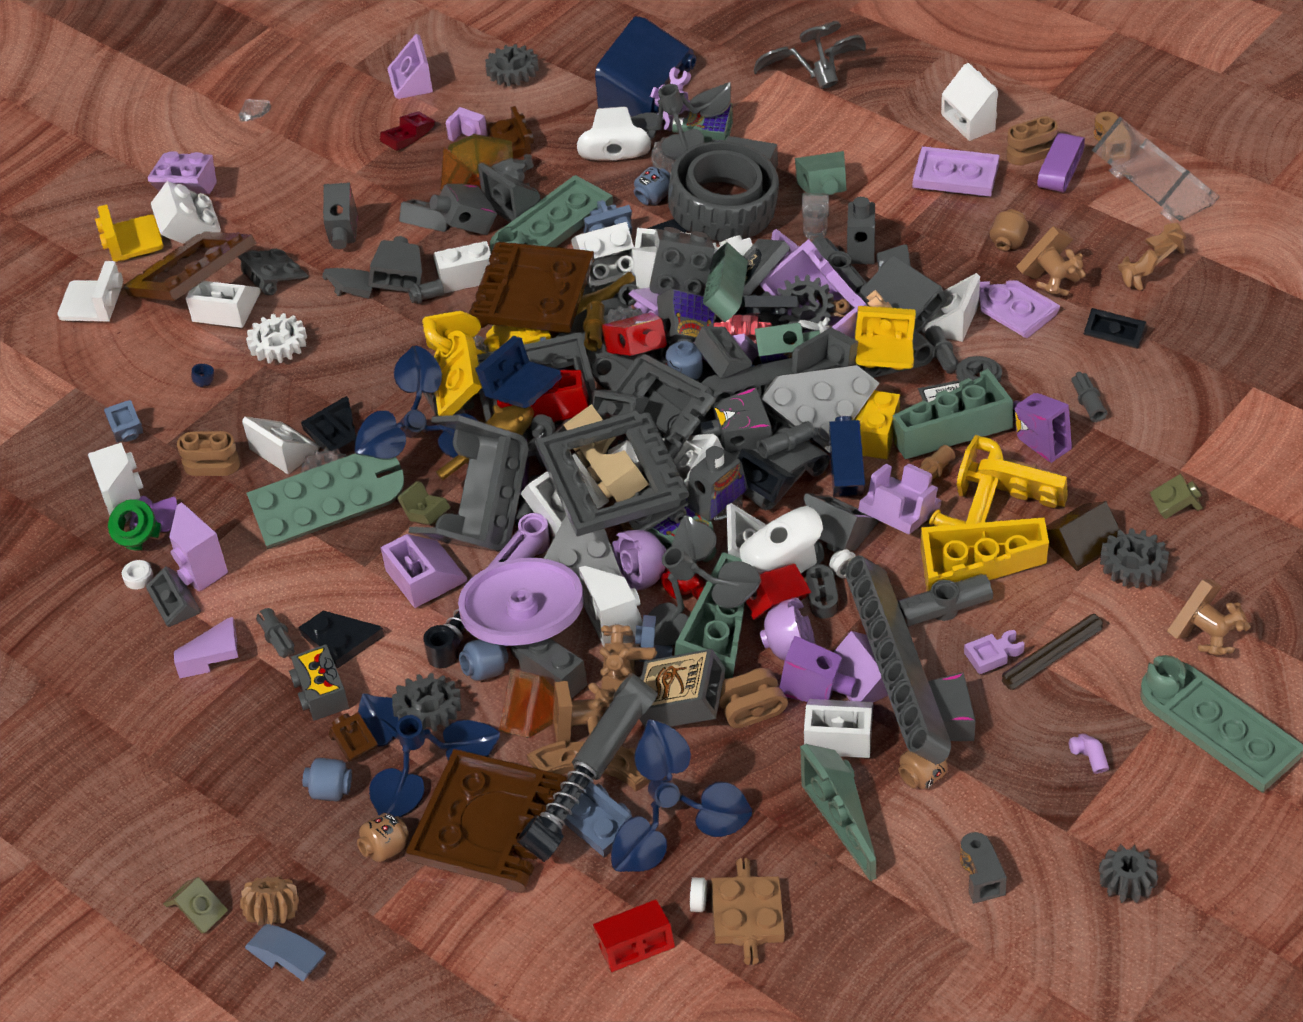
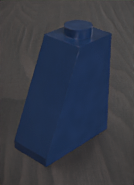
M851 416L836 417L835 421L829 423L833 497L861 496L865 487L860 421L853 420Z

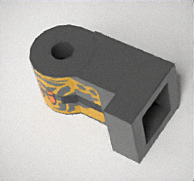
M972 832L966 834L961 840L960 862L962 867L971 874L969 875V895L973 904L1005 896L1007 877L990 840L982 833Z

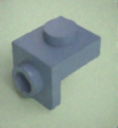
M131 399L104 409L116 442L122 440L123 442H129L143 433L141 421L138 419Z
M644 615L642 626L636 625L635 644H640L641 647H655L657 655L651 660L672 656L673 647L654 645L656 616Z

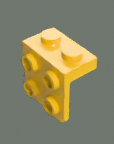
M108 205L97 207L100 217L95 218L100 240L103 249L109 248L112 261L127 260L163 249V242L154 215L150 214L113 224Z
M858 306L855 327V340L858 341L856 364L867 368L890 367L895 370L913 368L912 340L916 317L915 309Z

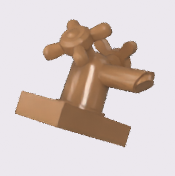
M1054 226L1016 266L1022 274L1034 279H1038L1046 271L1051 276L1049 283L1045 284L1037 281L1036 286L1045 289L1049 294L1067 296L1069 291L1059 288L1061 279L1066 278L1077 282L1080 278L1086 276L1082 269L1083 255L1081 253L1074 255L1072 249H1066V255L1070 259L1067 261L1060 255L1072 242L1073 238L1068 232Z
M1202 579L1167 632L1176 639L1187 638L1196 625L1211 635L1210 644L1198 645V650L1218 656L1234 652L1235 647L1223 646L1224 636L1229 631H1233L1235 627L1238 632L1243 629L1247 631L1251 626L1247 622L1244 611L1241 609V604L1238 602L1226 604L1230 614L1225 616L1212 607L1210 604L1222 586L1212 579Z
M604 625L601 628L603 636H611V643H605V647H601L599 651L604 656L603 668L600 672L602 675V689L614 688L616 692L628 675L631 673L635 674L636 660H651L657 655L655 647H636L635 643H623V635L633 636V631L629 625Z
M568 681L555 682L553 726L556 742L565 740L566 743H570L571 728L573 726L587 724L590 735L604 714L603 708L606 707V711L612 703L615 689H600L596 683L592 682L588 685V688L595 694V699L571 701Z

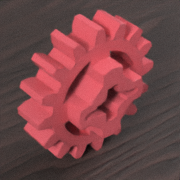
M733 315L728 321L714 323L713 326L725 327L731 336L746 334L757 345L755 329L771 327L772 324L758 322V316Z

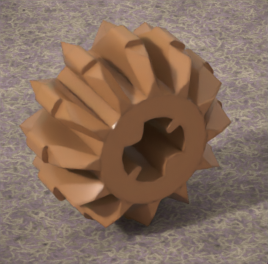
M267 876L263 879L255 878L254 882H248L244 885V889L241 891L240 907L243 916L246 917L248 922H257L259 926L263 924H270L272 926L273 923L283 924L286 919L295 917L297 904H299V894L292 880L282 879L281 876L275 878Z

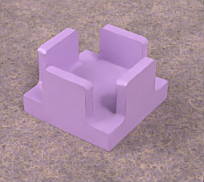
M885 464L872 474L868 494L860 500L858 511L910 535L931 518L936 510H940L942 500L936 498L938 487L931 485L933 477L931 473L914 465L907 464L904 466L902 480L900 481L890 477L892 466Z

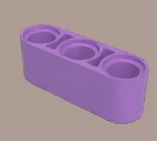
M1058 132L1040 169L1037 183L1039 188L1062 193L1066 191L1081 159L1085 145L1084 137Z

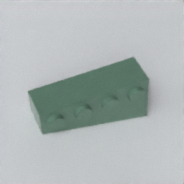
M986 369L980 372V377L973 381L967 378L959 382V388L953 391L943 390L937 393L936 398L930 402L923 400L894 414V444L904 459H909L936 451L943 445L953 446L971 441L975 435L984 437L1013 428V400L991 371Z
M722 552L711 576L718 578L723 565L733 561H742L741 558ZM707 581L676 641L674 656L712 649L726 668L724 679L733 678L745 602L734 608L726 609L718 606L712 598V590L716 584Z

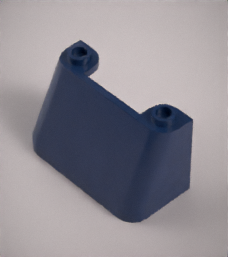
M639 16L633 17L596 67L595 82L598 108L627 107L631 117L649 112L658 114L659 107L655 105V98L650 97L653 87L659 89L661 85H666L670 80L669 73L673 67L679 68L680 72L692 70L696 64V55H694L690 47L648 19Z

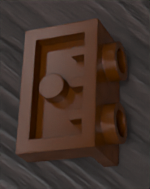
M516 106L510 107L512 118L488 124L490 136L501 160L515 159L526 154H532L530 144L534 143L533 134L530 128L526 129L525 116L523 113L519 114Z

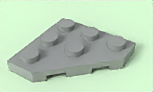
M858 365L777 376L760 398L764 405L793 427L809 421L815 429V437L810 441L824 452L830 453L829 423L835 421V418L840 416H851L854 420L879 385V382Z
M566 514L544 559L556 561L569 567L577 574L579 579V567L582 566L622 576L605 529L577 537Z

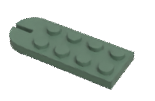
M574 175L504 228L498 230L490 240V251L492 252L494 244L497 242L557 247L585 226L584 218L590 216V211L598 209L597 201L604 200L607 206L614 204L613 195Z
M355 453L247 492V496L265 545L269 549L391 504L402 493L404 474L396 457L378 459ZM385 471H391V472H393V473H391V474H388V475L382 476V477H380V478H377V475L380 474V473H382V472H385Z
M1169 655L1155 657L1153 664L1149 662L1140 690V697L1145 707L1260 792L1264 793L1303 757L1302 743L1191 665Z

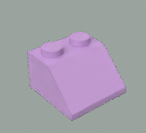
M182 502L176 506L169 536L173 547L171 555L179 566L177 573L185 585L191 584L200 592L226 575L228 570L216 532Z

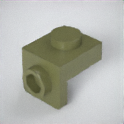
M1181 474L1149 492L1164 519L1190 504L1197 511L1203 509L1198 499L1202 496L1198 486L1193 480L1188 483Z
M418 481L398 496L403 510L409 521L428 525L434 524L442 514L451 508L446 498L428 495L422 482Z

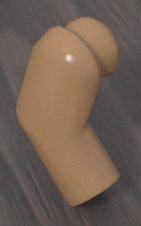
M818 295L817 300L823 306V301ZM845 299L834 300L832 304L835 306V312L829 314L831 317L843 318L852 310V306Z

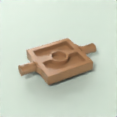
M742 858L736 860V877L711 878L715 944L743 946L744 963L750 965L752 957V965H755L759 962L757 946L765 943L784 942L785 932L779 877L751 876L750 860L744 858L743 869Z

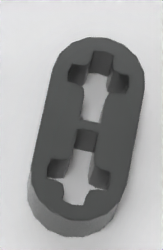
M814 565L806 572V583L812 592L808 595L810 610L816 617L827 619L834 616L838 611V595L834 574L828 566ZM817 578H822L824 585L819 586ZM825 597L827 605H822L820 598Z

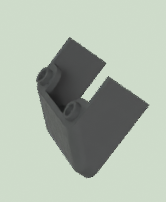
M460 415L432 416V423L455 429L453 438L454 449L460 456L469 458L458 515L443 514L437 520L435 527H409L408 533L449 544L501 551L512 535L528 455L526 439L520 434Z

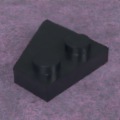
M745 295L742 297L741 306L736 313L761 315L762 312L771 311L773 316L787 315L788 310L798 307L797 296Z
M347 396L301 422L303 430L334 460L355 448L356 433Z
M324 610L299 627L300 634L314 648L327 644L337 669L384 637L383 628L379 625Z

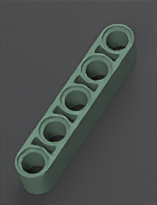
M728 242L723 244L713 255L703 298V304L723 322L728 321L741 306L748 260Z

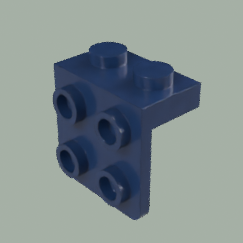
M516 336L511 337L475 368L486 397L522 408L533 405L537 399L562 378L560 370L530 362L522 338Z

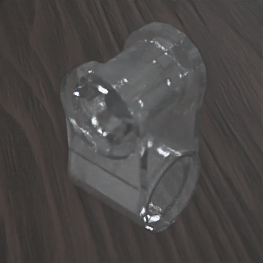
M802 193L803 233L809 239H814L821 235L824 237L827 234L829 195L826 193Z

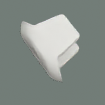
M627 107L597 109L592 128L584 132L577 142L579 155L584 159L595 161H616L636 158L649 153L651 148L649 135L643 129L632 124Z
M804 506L771 521L742 544L739 549L742 562L750 564L758 573L768 572L791 564H796L800 573L806 571L817 563L814 544L820 538L823 530L819 514L813 508Z

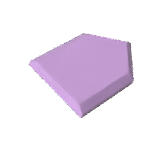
M1017 280L1006 281V284L991 285L990 281L980 282L979 299L981 312L1025 338L1030 337L1054 318L1060 309L1059 304Z

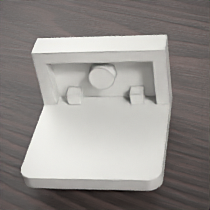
M115 261L104 262L98 281L74 280L69 283L58 311L60 320L110 321L123 285V276L121 272H118Z

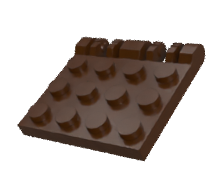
M507 242L495 243L489 257L490 264L485 268L475 295L476 301L472 303L468 314L479 319L481 328L490 324L570 333L592 269L594 251Z
M453 749L405 852L407 861L500 884L507 890L523 893L526 890L534 867L528 860L513 857V854L515 852L520 857L529 858L530 860H537V857L517 843V839L535 815L540 816L542 812L547 811L544 805L554 801V793L560 792L561 783L567 781L568 778L560 774ZM538 799L544 805L536 803V800Z

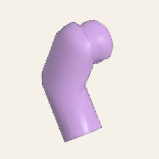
M1079 734L1078 737L1070 738L1069 748L1071 753L1074 755L1083 753V755L1088 756L1094 774L1109 770L1107 759L1099 740L1087 734Z

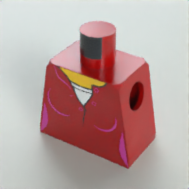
M652 312L602 325L608 353L631 356L667 346L662 318ZM620 334L624 337L622 343L620 342Z

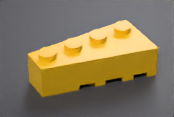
M1045 518L921 527L920 548L926 591H930L932 585L939 580L958 582L980 574H986L988 579L992 580L1046 564L1049 540Z

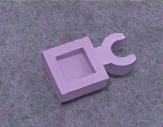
M1009 630L998 640H996L993 634L965 644L964 654L980 675L1007 664L1008 656L1015 657L1021 655L1024 652L1025 644L1023 641L1011 644V642L1016 641V631Z

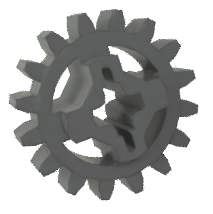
M517 44L510 47L504 45L503 50L496 48V54L489 53V59H485L487 76H490L491 81L497 80L498 85L504 82L507 83V86L515 83L520 85L522 80L529 82V77H535V72L539 71L537 54H534L533 49L527 50L525 45L521 48H517Z
M807 274L805 279L800 281V278L796 275L795 283L791 284L786 280L784 281L786 289H777L778 296H797L798 307L791 310V315L776 316L780 317V325L798 323L799 320L819 323L825 317H828L830 319L829 322H831L832 319L829 313L835 312V306L832 304L834 296L833 293H828L830 291L828 284L821 286V279L819 277L812 282L810 281V275ZM818 295L821 297L823 301L822 307L820 306V303L816 302ZM802 327V332H803V333H804V330H808L809 332L814 331V330H812V329H808V328Z
M1130 528L1129 534L1118 530L1117 538L1109 535L1107 543L1102 544L1100 565H1104V574L1112 573L1111 581L1123 580L1122 586L1124 587L1129 582H1132L1135 588H1139L1140 582L1151 586L1152 578L1160 581L1162 573H1166L1169 551H1165L1166 544L1164 542L1157 543V535L1147 537L1146 530H1142L1140 534H1135L1133 528Z
M430 673L427 678L423 679L420 674H417L415 681L408 678L405 679V686L398 685L396 687L397 693L392 694L394 717H398L399 721V719L406 715H414L421 720L423 730L426 727H431L433 731H437V725L439 724L448 727V719L456 720L457 712L461 711L460 689H455L454 681L446 683V677L443 675L438 679H434L433 673Z

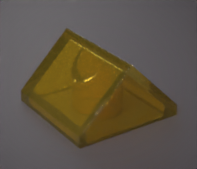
M470 135L449 144L447 148L476 174H479L478 165L480 163L492 167V165L502 160L513 159L511 141L483 135Z

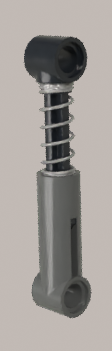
M631 673L616 690L613 696L614 700L572 761L574 771L568 772V780L561 783L560 792L554 793V801L546 805L547 811L542 812L540 816L535 815L520 833L517 843L543 862L551 857L564 837L561 830L563 829L562 826L565 825V818L568 814L572 815L571 809L575 804H579L578 799L582 793H586L585 788L589 782L593 783V779H600L639 718L647 712L658 695L657 691L635 674Z

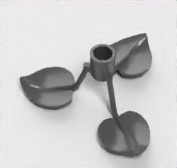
M839 21L828 22L821 26L809 28L799 36L800 41L803 43L813 39L816 41L821 60L814 63V69L810 67L795 48L788 49V47H782L760 56L754 66V73L756 74L760 69L771 63L795 55L808 70L811 78L816 77L820 89H826L839 82L835 72L834 55L853 50L865 51L866 43L861 35H853L836 42L834 46L823 52L820 37L832 34L841 27Z
M728 82L693 97L690 102L687 101L684 93L679 92L677 85L666 84L658 91L660 98L658 100V114L649 112L630 117L632 124L646 131L650 140H652L656 135V131L662 129L663 111L668 113V115L674 116L679 134L667 137L663 141L661 148L666 157L677 159L687 149L704 143L703 134L698 129L683 132L678 116L682 111L683 103L693 114L700 113L702 117L709 118L720 115L730 106L731 84Z
M684 515L679 524L671 548L666 550L662 557L663 565L671 573L668 579L672 583L678 606L676 607L673 603L659 604L648 614L656 616L654 645H675L688 620V616L682 613L684 603L677 580H690L697 573L709 582L716 584L712 590V598L718 606L726 609L743 604L753 595L761 583L758 571L750 564L742 561H733L723 565L718 578L712 577L699 568L697 561L706 559L712 553L716 545V535L709 526L687 515Z

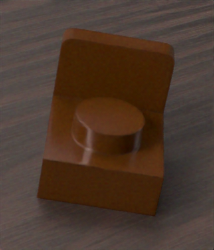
M359 712L352 716H349L348 713L343 714L332 722L333 726L330 727L328 735L331 740L335 739L349 763L377 748L378 744Z

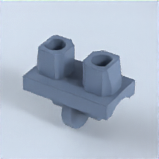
M604 200L597 201L598 209L590 211V216L584 218V233L627 222L630 235L632 234V211L629 205L616 208L615 204L607 206Z

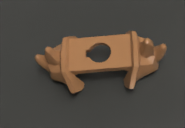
M1178 223L1164 225L1162 233L1145 239V242L1153 247L1154 251L1148 249L1138 262L1131 263L1129 257L1126 256L1122 263L1118 264V269L1122 273L1123 281L1127 287H1131L1133 284L1137 290H1142L1141 277L1153 273L1155 266L1175 249L1180 254L1185 253L1183 240L1186 239V235Z

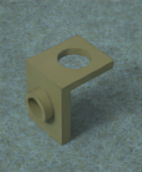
M199 877L186 881L163 903L165 907L176 904L202 934L208 931L228 911Z

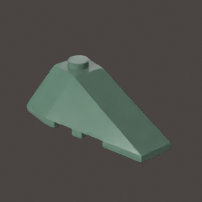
M810 744L800 746L802 787L870 881L876 879V856L855 785V774L851 764L846 759L842 760L836 750Z

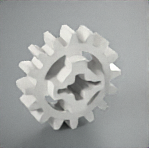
M283 313L278 318H276L275 314H271V319L268 320L262 317V323H253V330L247 331L248 337L246 341L248 349H250L252 356L257 355L258 361L267 358L268 363H271L274 359L282 363L284 357L291 360L293 359V353L300 354V347L306 346L305 339H307L305 327H303L301 320L296 321L294 315L288 319L286 313Z

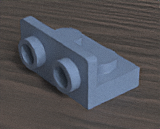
M589 782L585 788L586 793L581 794L578 799L579 804L573 806L571 809L572 815L568 814L564 822L573 832L605 857L611 852L615 835L620 826L629 818H632V814L626 805L621 802L617 803L609 797L608 792L603 786Z

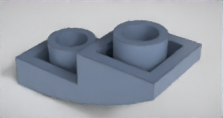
M265 924L245 947V949L269 967L273 968L278 962L303 982L319 965L326 954L325 951L305 938L270 924Z

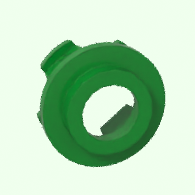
M130 499L120 503L112 511L108 521V531L111 538L119 545L130 550L140 551L142 550L141 544L149 537H159L161 523L155 520L154 512L148 504L141 500ZM133 511L138 516V524L133 530L125 532L126 518L124 516Z

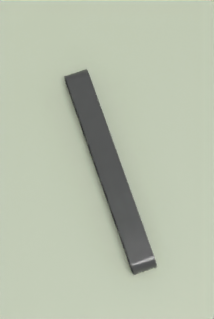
M914 331L912 340L913 368L925 366L932 361L935 356V348L919 332ZM788 358L749 367L726 378H719L718 375L707 377L702 384L714 392L712 396L716 399V402L755 387L761 397L775 377L795 374L792 372L793 359ZM825 358L801 373L841 368V366ZM858 365L873 378L909 370H895L890 367L867 368Z
M860 555L855 556L847 565L846 579L906 747L909 751L933 764H940L946 760L951 751V741L887 572L884 568Z

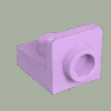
M459 107L446 120L448 138L451 141H455L461 134L481 141L488 135L485 116Z

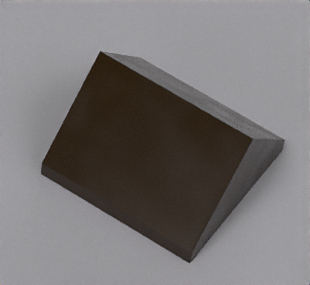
M1106 501L1082 504L1046 526L1049 546L1076 571L1101 557L1102 544L1107 543L1109 535L1117 538V532L1120 530Z

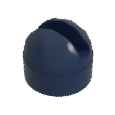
M204 363L194 365L191 369L193 383L201 388L203 385L209 386L214 379L213 367Z

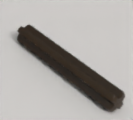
M1090 614L1002 674V683L1010 690L1015 689L1102 630V619L1096 614Z

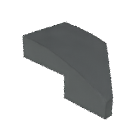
M348 268L324 269L322 278L332 283L335 287L334 292L338 296L343 291L367 299L370 297L372 287H368L370 272Z

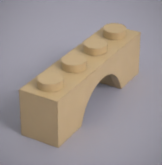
M591 404L563 425L567 430L602 421L603 419ZM616 437L574 448L575 452L578 451L576 454L585 467L591 464L587 470L596 483L602 480L598 486L607 499L613 496L617 502L627 500L649 485L625 450L614 454H606L608 447Z

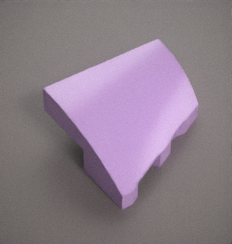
M233 617L225 619L174 651V664L179 678L210 672L209 664L238 658L237 635Z

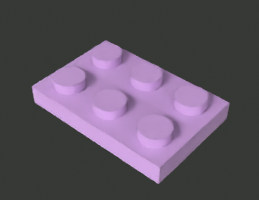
M922 146L913 177V188L991 196L1000 155Z

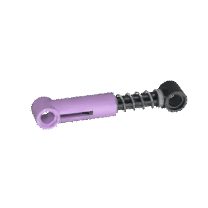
M538 513L524 515L518 522V531L488 567L513 559L534 558L536 555L547 551L550 547L547 519ZM459 609L454 611V617L449 618L446 624L430 627L423 636L427 660L435 668L450 667L458 658L457 648L461 645L463 633L467 631L462 624Z

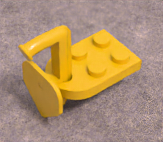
M463 311L427 316L422 320L427 346L436 351L434 358L437 360L442 372L441 385L435 392L438 416L454 415L482 388L475 368L479 366L477 355L486 352L477 349L473 339L479 333L481 324L478 318ZM490 335L484 340V344L488 346L489 352L496 351L501 347L498 335Z
M975 435L965 451L957 478L958 494L962 497L965 496L970 481L979 483L967 521L946 516L938 509L931 516L929 524L945 526L986 522L996 488L1010 492V495L1017 499L1027 500V498L1039 500L1040 504L1047 507L1056 508L1057 505L1065 507L1068 497L1067 477L1004 461L1001 447L996 441ZM978 449L990 452L988 459H983L980 463L975 462Z

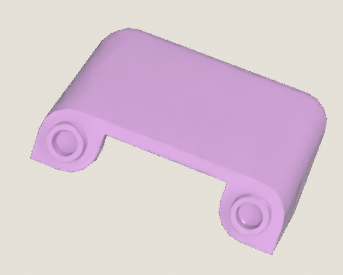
M809 239L771 270L759 284L764 292L768 291L771 296H778L777 289L785 290L784 281L786 280L791 284L795 283L796 275H798L800 281H803L807 274L810 275V281L812 282L819 277L821 279V286L829 285V293H833L834 300L845 299L852 306V310L843 318L831 317L832 320L828 325L855 339L858 306H868L839 276Z

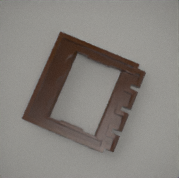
M205 231L202 234H197L185 242L183 246L178 247L163 257V260H159L144 270L143 274H139L125 283L124 288L129 296L175 301L257 243L252 234ZM197 247L211 248L205 252L206 256L204 258L187 264L184 267L185 271L181 274L173 275L163 283L153 282L158 278L157 275L159 273L169 271L178 264V260L187 258L198 251Z

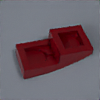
M419 111L401 116L398 127L380 132V142L398 151L416 142L435 126V120Z

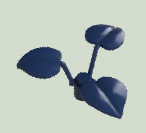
M412 346L399 358L394 368V379L399 388L407 393L417 391L411 411L399 423H396L394 415L389 411H376L369 415L357 433L355 441L356 454L378 459H391L403 451L406 437H415L421 431L427 433L428 431L442 430L444 432L438 438L440 449L452 458L459 455L453 446L455 429L442 425L428 426L426 425L425 415L418 411L422 392L429 394L436 392L441 385L442 372L437 360L430 352L420 346ZM456 414L478 421L475 417L469 414Z
M363 693L358 712L376 740L377 746H385L395 737L399 739L403 747V771L388 768L377 773L371 781L369 794L378 816L388 813L394 817H403L420 804L425 790L423 779L418 775L408 773L410 751L419 749L424 744L425 739H429L440 749H447V760H449L453 749L488 757L500 739V732L487 724L461 720L445 727L443 730L445 743L433 736L429 729L423 730L421 720L414 715H406L398 721V717L393 715L392 698Z
M652 719L647 721L644 732L637 744L634 757L639 773L651 780L648 785V793L654 800L651 803L653 822L650 825L646 818L634 816L620 826L611 849L612 868L619 872L646 871L657 866L664 858L667 841L665 836L656 830L659 825L660 807L670 808L679 800L694 809H698L699 812L695 819L696 826L703 833L713 837H723L737 832L752 816L753 810L744 794L735 785L728 782H715L709 785L701 795V804L680 793L679 788L672 781V773H681L687 769L691 759L690 747L680 733L660 721Z

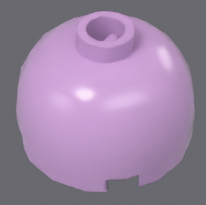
M628 530L618 533L616 536L619 539L613 541L612 550L620 572L625 577L630 589L635 588L639 591L653 586L661 578V574L665 570V566L662 563L663 554L666 552L665 546L662 545L655 535L645 530Z
M798 598L785 600L773 606L765 618V630L760 631L764 647L766 649L771 648L773 654L785 661L794 636L816 644L808 615L803 617L799 611L804 606Z

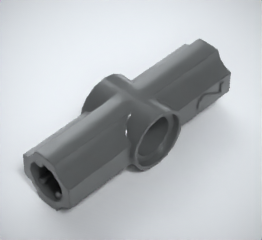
M822 235L814 238L812 243L819 253L857 295L861 287L867 282L851 265L850 255L839 251L828 238H824Z
M980 574L958 582L939 580L932 585L930 591L899 600L898 604L908 627L933 618L942 621L951 620L956 617L958 610L992 600L993 591L986 574Z

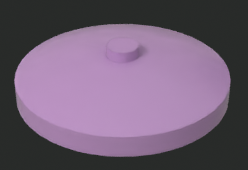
M519 558L492 565L472 577L460 593L458 607L462 624L473 636L492 644L516 646L540 642L564 631L581 613L584 596L579 577L569 567L548 559Z

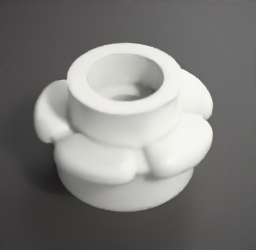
M848 549L835 552L829 563L833 574H837L840 578H846L847 565L855 557V554Z

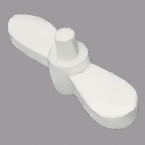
M825 317L819 323L807 320H799L798 322L801 323L802 327L815 331L820 330V333L832 327L828 325L830 321L828 317Z

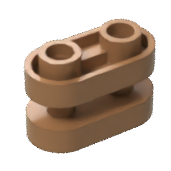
M1042 116L1010 127L1007 135L1009 145L1007 146L1006 158L1008 162L1014 165H1026L1045 159L1057 136V122L1050 117Z
M187 432L177 440V448L182 457V464L188 475L227 476L235 473L240 467L234 438L228 432Z
M757 668L749 673L734 678H727L723 681L719 706L724 709V716L732 728H743L775 717L782 713L788 705V700L783 690L778 687V681L774 673L768 668Z

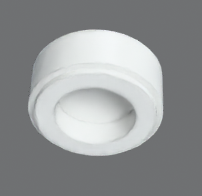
M143 560L132 561L122 570L124 583L130 589H142L154 577L150 564Z
M692 877L690 911L703 912L706 909L707 880L705 878Z

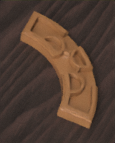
M564 740L546 745L527 754L528 762L535 769L560 775L567 774L570 771H574L572 761L585 741L566 743ZM621 746L604 773L622 780L636 792L648 785L651 780L642 776L636 768L634 760L636 749L632 747L627 749Z

